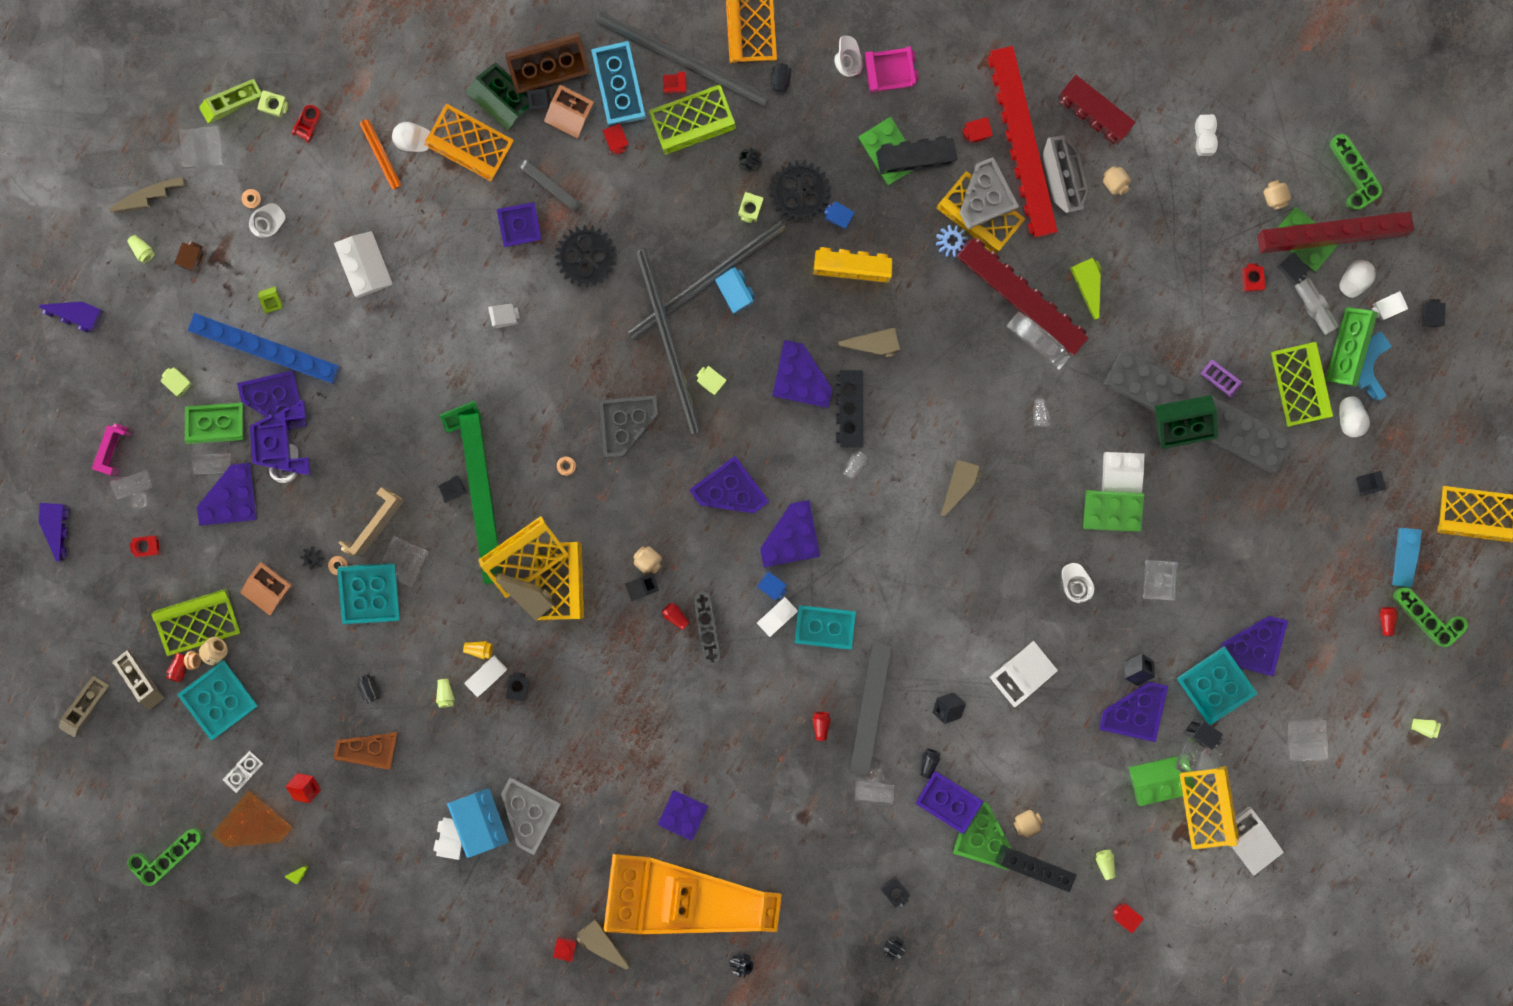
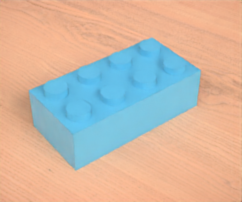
M629 41L591 49L608 126L611 127L618 123L626 124L646 119Z

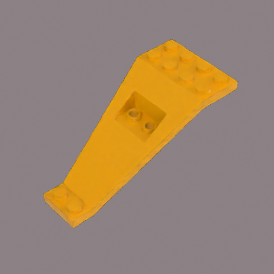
M613 854L604 931L630 934L777 932L782 894L761 892L650 857ZM684 888L685 893L682 895L681 891ZM680 908L683 909V911H682L681 914H679V909H680Z

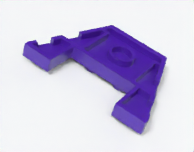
M299 401L294 406L287 407L273 416H268L250 425L253 464L308 476L311 475L310 458L291 459L288 421L307 419L305 401Z

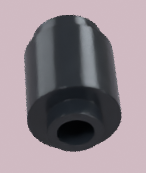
M777 63V66L772 67V90L787 92V88L790 87L791 68H788V64Z
M370 674L359 678L360 682L357 683L363 700H366L367 704L381 698V690L375 676L370 677Z

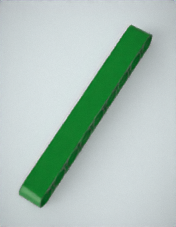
M479 413L460 415L459 418L479 556L482 558L499 546L480 415ZM495 566L490 571L493 575L497 573L502 574V567ZM481 568L484 585L493 584L494 582Z

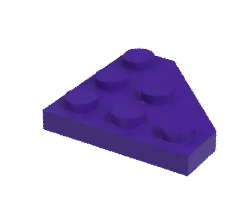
M784 340L772 396L829 408L832 388L806 347L802 343Z
M294 370L237 383L241 402L265 417L273 416L301 401ZM305 419L288 421V431L307 427Z
M736 456L689 490L701 506L755 513L769 503V500Z
M251 462L231 464L197 506L199 526L257 520Z
M809 500L791 503L763 543L760 551L764 567L820 557Z
M1267 616L1222 642L1220 649L1225 646L1240 668L1274 677L1288 621Z
M1147 682L1103 710L1099 730L1156 742L1168 686Z

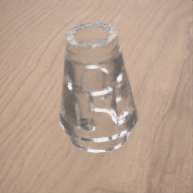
M1046 399L1035 400L1032 422L1036 428L1050 426L1051 418Z
M857 449L856 452L852 453L844 474L853 479L868 464L869 457Z

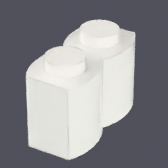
M1214 114L1200 115L1196 120L1195 131L1198 136L1196 152L1198 156H1212L1217 150L1218 141L1215 135L1217 120Z
M444 817L443 821L438 823L437 832H440V838L435 841L434 851H437L436 856L460 860L463 846L453 819Z

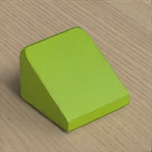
M276 286L258 292V299L265 314L283 308Z
M305 865L286 875L285 878L298 884L308 871L309 866Z

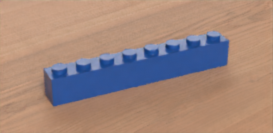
M196 313L193 314L188 331L334 385L341 369L339 365Z

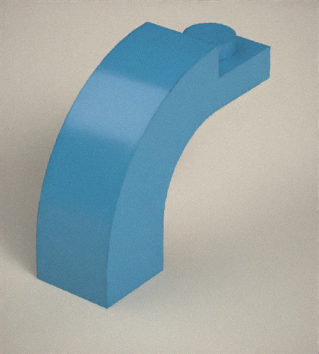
M1382 331L1371 336L1358 382L1360 389L1368 386V394L1377 401L1387 395L1375 378L1373 371L1374 363L1380 354L1392 347Z

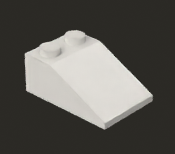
M1105 452L1103 455L1102 491L1142 493L1144 454Z

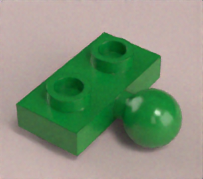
M475 400L439 414L446 433L461 428L460 415L479 413L480 420H482Z

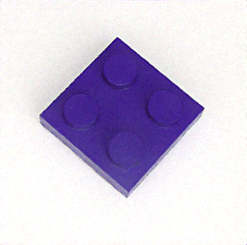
M535 202L497 209L504 248L542 240Z
M673 790L657 825L692 841L708 805Z

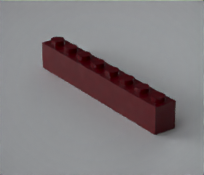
M1410 211L1264 229L1257 235L1260 254L1408 236L1414 231V224Z
M973 238L969 239L955 257L1068 354L1074 356L1088 340V337L1085 335L1087 332L1079 325L1077 327L1071 323L1072 319L1067 314H1060L1056 310L1058 307L1050 300L1048 302L1042 298L1043 294L1038 289H1031L1028 286L1029 282L1021 275L1017 277L1010 265L1007 263L1003 265L999 261L1000 257L995 252H988L981 240L978 238L975 240Z

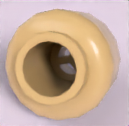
M1113 166L1104 173L1103 183L1111 194L1123 195L1129 191V185L1132 180L1122 167Z
M1279 180L1268 183V187L1263 191L1267 205L1273 207L1274 210L1289 205L1288 202L1291 200V194L1286 183H1279Z
M642 547L633 556L635 559L634 565L645 575L650 573L656 574L662 567L660 565L662 557L651 547Z
M218 637L209 638L199 649L201 659L208 665L218 664L226 657L228 652L226 643Z
M1028 810L1016 816V822L1013 824L1019 836L1023 835V837L1029 838L1041 831L1040 824L1043 821L1039 813L1034 814L1032 810Z

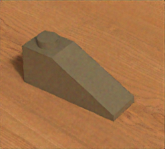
M895 327L838 342L839 347L880 356L885 355L886 358L896 356V352L900 351Z
M956 460L940 516H946L974 486L975 482H979L982 471H979L980 466Z
M501 573L496 574L497 583L535 621L553 606L552 596L546 589L542 590L537 585Z
M128 650L113 661V664L138 702L150 710L164 699L155 683Z
M92 676L60 719L59 728L76 738L106 693L109 685Z
M597 919L577 933L579 937L576 939L582 948L586 946L589 951L625 970L630 967Z

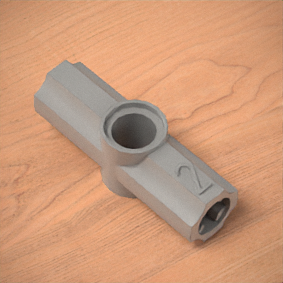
M1310 278L1294 286L1305 303L1304 307L1312 319L1314 318L1324 335L1339 327L1329 311L1327 301L1318 293Z

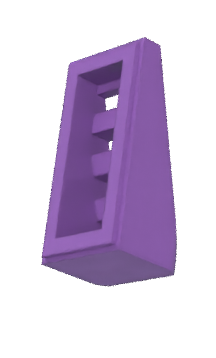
M1213 359L1200 373L1201 376L1230 399L1243 386L1242 381ZM1214 367H1216L1217 370L1210 377L1208 374ZM1222 372V376L1216 382L1214 379ZM1228 377L1229 380L1222 386L1221 383ZM1232 382H1235L1236 384L1232 387L1230 391H1228L1227 388L1232 384Z

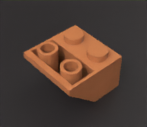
M559 85L550 103L544 122L578 139L595 107V103Z
M260 562L247 579L240 593L271 616L294 585L266 563Z

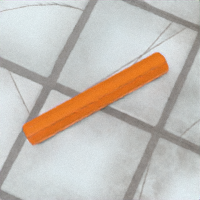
M363 120L360 122V126L391 188L395 190L401 187V183L370 120Z

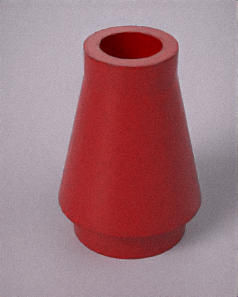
M670 602L661 611L664 615L663 618L681 630L689 624V621L685 618L678 605Z
M1382 607L1379 615L1383 635L1393 636L1395 635L1398 618L1397 608Z
M176 653L173 662L166 672V679L181 683L185 677V655Z
M815 712L812 720L816 740L825 741L827 740L831 717H829L828 712Z

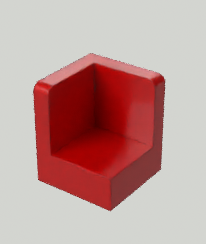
M686 72L663 75V94H687Z
M296 774L286 785L293 800L310 803L321 791L314 777L304 774Z

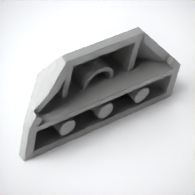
M1065 135L1050 137L1047 139L1041 159L1049 197L1066 213L1083 210L1088 187L1079 152L1067 140Z

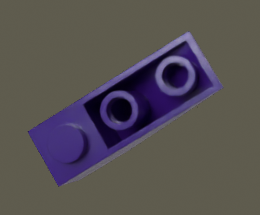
M85 302L40 304L38 306L43 309V314L52 318L55 314L61 317V322L71 325L72 322L78 324L77 329L86 333L89 330L95 332L104 312Z
M40 503L39 524L56 562H63V558H66L67 548L64 547V539H67L68 528L65 527V524L69 518V508H67L66 504Z

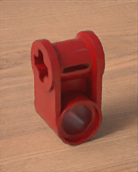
M314 105L305 106L292 129L291 135H297L305 139L307 143H310L322 118L321 110ZM311 109H315L317 113L313 119L308 118V112Z

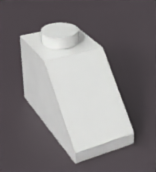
M1397 292L1372 304L1374 307L1372 311L1378 313L1377 318L1380 321L1408 309L1401 292Z
M513 304L488 307L492 326L495 329L518 324L517 319L520 318L518 307L514 308Z
M784 597L757 624L770 637L798 611Z

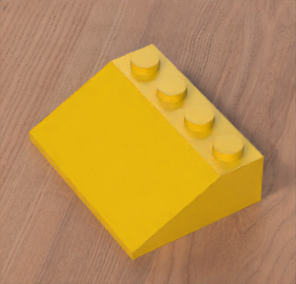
M820 247V250L815 252L813 275L889 283L892 276V258H888V254L877 253V256H869V252L858 251V254H850V250L839 249V252H831V248Z

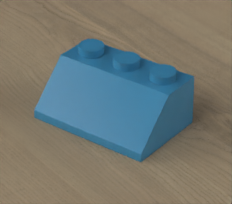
M489 788L447 803L467 858L509 842Z

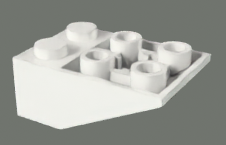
M1033 641L989 676V678L1015 708L1058 670Z
M1247 807L1236 816L1240 842L1237 846H1231V848L1254 876L1284 852L1252 808ZM1218 830L1225 839V834L1222 831Z

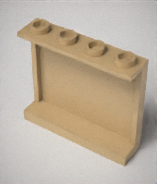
M381 487L376 494L386 500L354 544L345 541L339 542L342 546L341 550L349 556H364L405 502L390 489Z

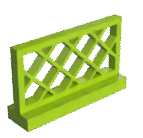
M720 84L649 110L665 155L736 129L735 121ZM719 91L721 97L718 103L708 100L711 93ZM697 98L703 101L699 110L690 106L692 101ZM706 102L716 106L712 115L702 111ZM681 105L685 107L682 116L672 113L675 106ZM718 108L725 110L728 117L722 119L714 116ZM688 109L697 112L694 122L684 118ZM661 111L666 113L667 116L664 123L656 120L654 114ZM700 115L710 118L706 125L702 126L697 123ZM670 116L680 119L676 128L667 125ZM682 121L692 125L689 131L683 132L678 130ZM664 128L674 131L670 138L663 140L661 134Z
M1317 342L1271 352L1287 426L1333 417ZM1306 348L1307 358L1304 362L1294 357L1297 350ZM1294 351V353L1292 354V356H1291L1290 354H1288L1287 352ZM1284 353L1290 357L1285 367L1277 363L1276 355ZM1292 359L1302 364L1296 374L1286 369ZM1307 360H1309L1310 367L1305 364ZM1278 366L1283 369L1281 373H1279ZM1303 366L1311 370L1312 375L1308 381L1298 376ZM1285 370L1294 375L1289 386L1281 381V375ZM1296 377L1306 383L1300 393L1291 388ZM1312 378H1313L1314 385H1312V384L1309 383ZM1282 385H1284L1285 387H1287V389L1285 390V392H1284V390H1283V386H1282ZM1307 385H1310L1316 391L1312 400L1302 395ZM1289 389L1298 394L1293 404L1285 399V394ZM1300 396L1310 401L1305 411L1295 406ZM1316 397L1318 400V404L1314 402ZM1312 403L1319 407L1320 416L1312 417L1306 413ZM1287 404H1289V405L1291 406V408L1289 409V411H1288V408H1287ZM1293 408L1303 413L1298 421H1290L1289 413ZM1304 415H1306V416L1309 417V418H1307V419H1303V420H1302V418L1304 417Z
M227 588L153 611L151 614L167 656L201 646L209 639V637L203 635L207 626L218 630L214 637L220 639L241 633ZM226 602L228 608L226 615L215 611L218 604ZM205 609L211 612L207 621L197 617L199 610ZM213 614L223 618L220 627L209 623ZM187 615L193 618L189 627L179 623L181 616ZM168 620L174 623L170 633L163 630L161 622ZM194 620L205 624L201 633L191 629ZM225 620L233 623L234 631L227 632L221 629ZM176 625L187 630L183 639L172 634ZM189 631L199 636L196 643L191 644L185 641ZM170 637L181 642L177 649H169L168 641Z

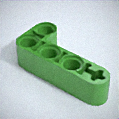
M1345 134L1336 135L1330 141V148L1358 189V191L1347 198L1346 206L1351 211H1358L1377 199L1382 193V187L1349 137ZM1342 140L1344 144L1338 147L1336 143ZM1348 148L1349 151L1345 152V153L1342 155L1341 152L1345 151V150ZM1347 155H1352L1354 157V164H1349L1347 162ZM1358 171L1365 173V180H1360L1357 177ZM1368 187L1376 189L1375 196H1371L1368 193ZM1353 197H1357L1360 200L1359 207L1352 204Z
M1398 588L1394 592L1395 602L1437 646L1449 647L1467 630L1468 622L1463 617H1451L1443 624L1411 589ZM1401 592H1402V593H1407V595H1406L1405 597H1406L1409 601H1413V600H1414V602L1409 603L1407 600H1401V599H1400V598L1402 597ZM1415 605L1421 607V613L1418 616L1413 613ZM1429 619L1434 621V627L1431 630L1426 627V622ZM1456 620H1459L1462 625L1459 630H1455L1453 627ZM1442 633H1445L1448 637L1444 644L1439 640Z
M198 828L189 829L153 862L143 853L134 854L128 859V867L143 884L152 886L166 876L203 841V832ZM195 833L197 835L196 840L187 844L186 841L192 837L191 834ZM177 845L183 847L184 852L182 855L176 854L175 847ZM135 857L142 860L141 867L134 865ZM163 858L169 861L168 868L162 867L161 860ZM149 871L155 874L154 881L147 879Z

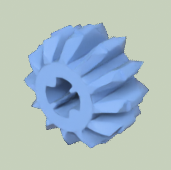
M948 225V232L942 228L940 231L943 235L937 234L936 238L942 241L936 242V246L943 245L939 252L942 253L944 250H947L945 256L948 257L950 252H952L955 258L957 255L956 250L959 252L962 249L961 247L966 244L962 241H967L968 237H961L965 233L964 229L958 233L959 226L956 225L954 231H952L951 225ZM950 237H954L953 239H957V242H955L954 246H951V243H947Z

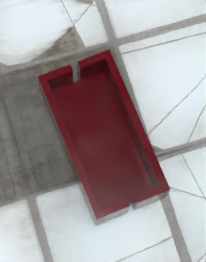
M1076 74L1058 97L1060 104L1067 109L1069 107L1075 111L1074 114L1080 120H1087L1090 123L1089 126L1097 133L1099 131L1105 135L1104 138L1112 145L1114 143L1118 145L1136 123Z

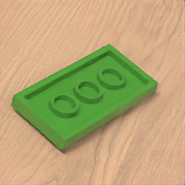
M1345 308L1325 381L1357 387L1377 318V312Z

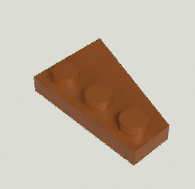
M398 732L337 740L333 759L391 770Z

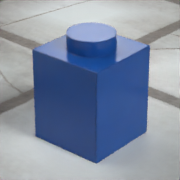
M835 201L833 205L829 203L824 214L827 215L825 220L845 231L855 212Z
M769 571L757 586L774 600L777 598L781 600L788 591L785 589L787 585Z

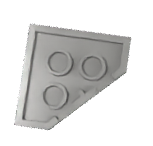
M993 157L977 163L974 167L960 210V215L968 230L1019 208Z
M510 777L501 796L517 847L535 855L561 803Z

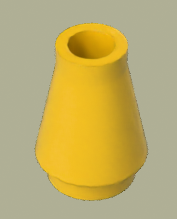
M488 641L465 642L463 652L484 660L486 658L490 659L493 653V644Z

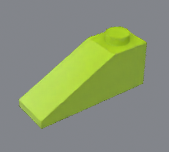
M251 79L206 98L199 108L209 124L260 98L262 92L255 80Z
M1091 258L1071 267L1070 270L1095 321L1099 318L1100 271L1102 269L1099 262Z

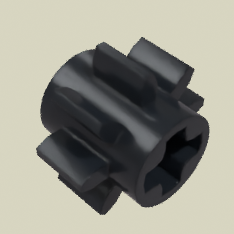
M751 147L749 150L744 149L739 155V161L741 162L739 166L749 173L751 170H758L762 164V160L759 158L762 154Z
M311 546V551L303 549L305 554L300 556L301 559H304L302 566L308 564L310 565V570H313V565L321 567L319 562L325 559L320 557L322 550L316 552L314 546ZM313 553V556H316V560H313L311 563V560H308V556H311Z
M897 936L894 940L889 938L883 947V951L886 952L885 957L891 961L894 958L900 960L906 950V947L903 946L904 941Z
M741 953L733 956L730 960V968L733 969L732 974L744 978L746 975H749L754 967L753 962L750 961L751 956Z

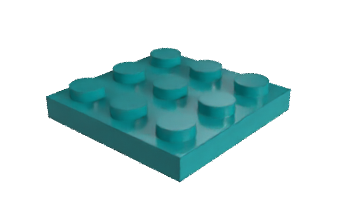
M396 563L337 567L342 624L400 621Z
M1225 646L1177 677L1178 682L1209 725H1212L1258 694Z
M225 660L177 694L211 741L258 707V704Z

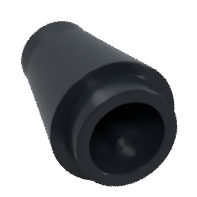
M928 748L923 752L920 776L931 778L941 760L940 752Z

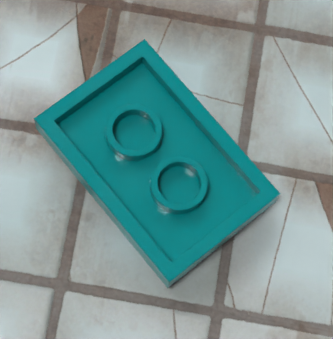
M799 605L794 643L852 650L856 611Z

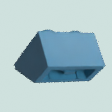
M736 267L715 279L733 315L753 305V299L755 298L751 287L746 288L744 284L746 278L741 269L737 271Z

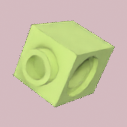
M262 91L257 109L260 112L282 118L283 113L286 114L288 111L289 103L284 96ZM273 100L279 101V106L276 109H270V103Z
M745 192L738 213L741 220L752 223V220L757 221L764 198ZM753 204L756 210L754 213H747L745 206Z
M709 366L706 369L703 367L696 375L698 377L697 382L714 396L727 382L725 378Z
M175 367L172 369L168 368L162 374L161 382L177 397L181 398L193 385Z

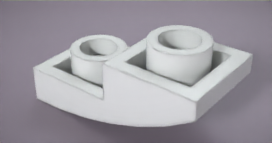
M494 655L467 679L464 684L478 697L507 668Z
M249 751L222 781L237 793L261 768L263 763Z

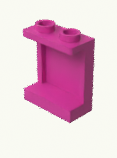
M911 46L875 53L873 51L865 52L870 93L913 87L916 85V81H919L918 70L914 69L913 62H916L915 50L911 51Z
M115 423L113 427L107 425L92 467L93 470L111 476H118L120 469L109 465L120 434L130 437L132 433L127 432V427Z

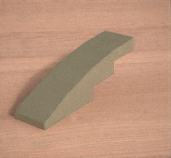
M180 177L145 187L109 208L110 212L114 214L151 208L150 200L168 198V190L187 187L186 179Z

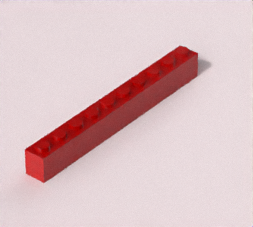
M1009 46L992 50L987 60L989 68L993 67L994 75H992L993 85L998 87L999 93L996 94L998 105H1002L1003 108L1001 119L1003 124L1006 123L1008 129L1005 131L1007 142H1011L1012 149L1009 151L1011 160H1015L1017 167L1014 168L1015 177L1020 179L1021 183L1018 189L1020 197H1024L1026 204L1023 205L1025 217H1029L1030 223L1027 224L1029 235H1033V238L1036 239L1056 234L1058 230L1014 47Z

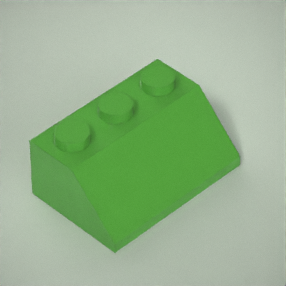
M1185 754L1129 767L1137 805L1143 806L1183 796L1180 773L1191 772ZM1185 777L1186 784L1193 789L1195 787L1193 777Z

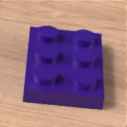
M934 771L915 804L960 833L965 834L985 801L941 773Z

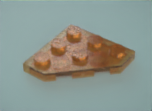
M248 790L211 835L225 847L278 843L285 838L293 826Z

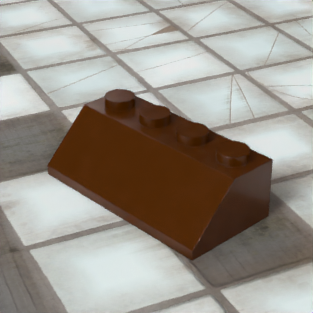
M579 32L505 53L516 94L590 73Z

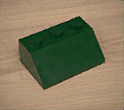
M496 62L478 75L466 91L474 101L507 131L515 126L529 111L527 91L516 94L512 77Z
M1212 395L1154 406L1161 449L1218 439L1217 409Z

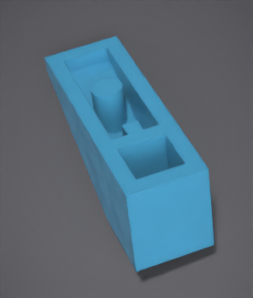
M1398 528L1392 585L1412 587L1420 551L1422 530Z

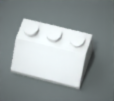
M372 231L354 235L334 243L353 294L357 299L393 285Z

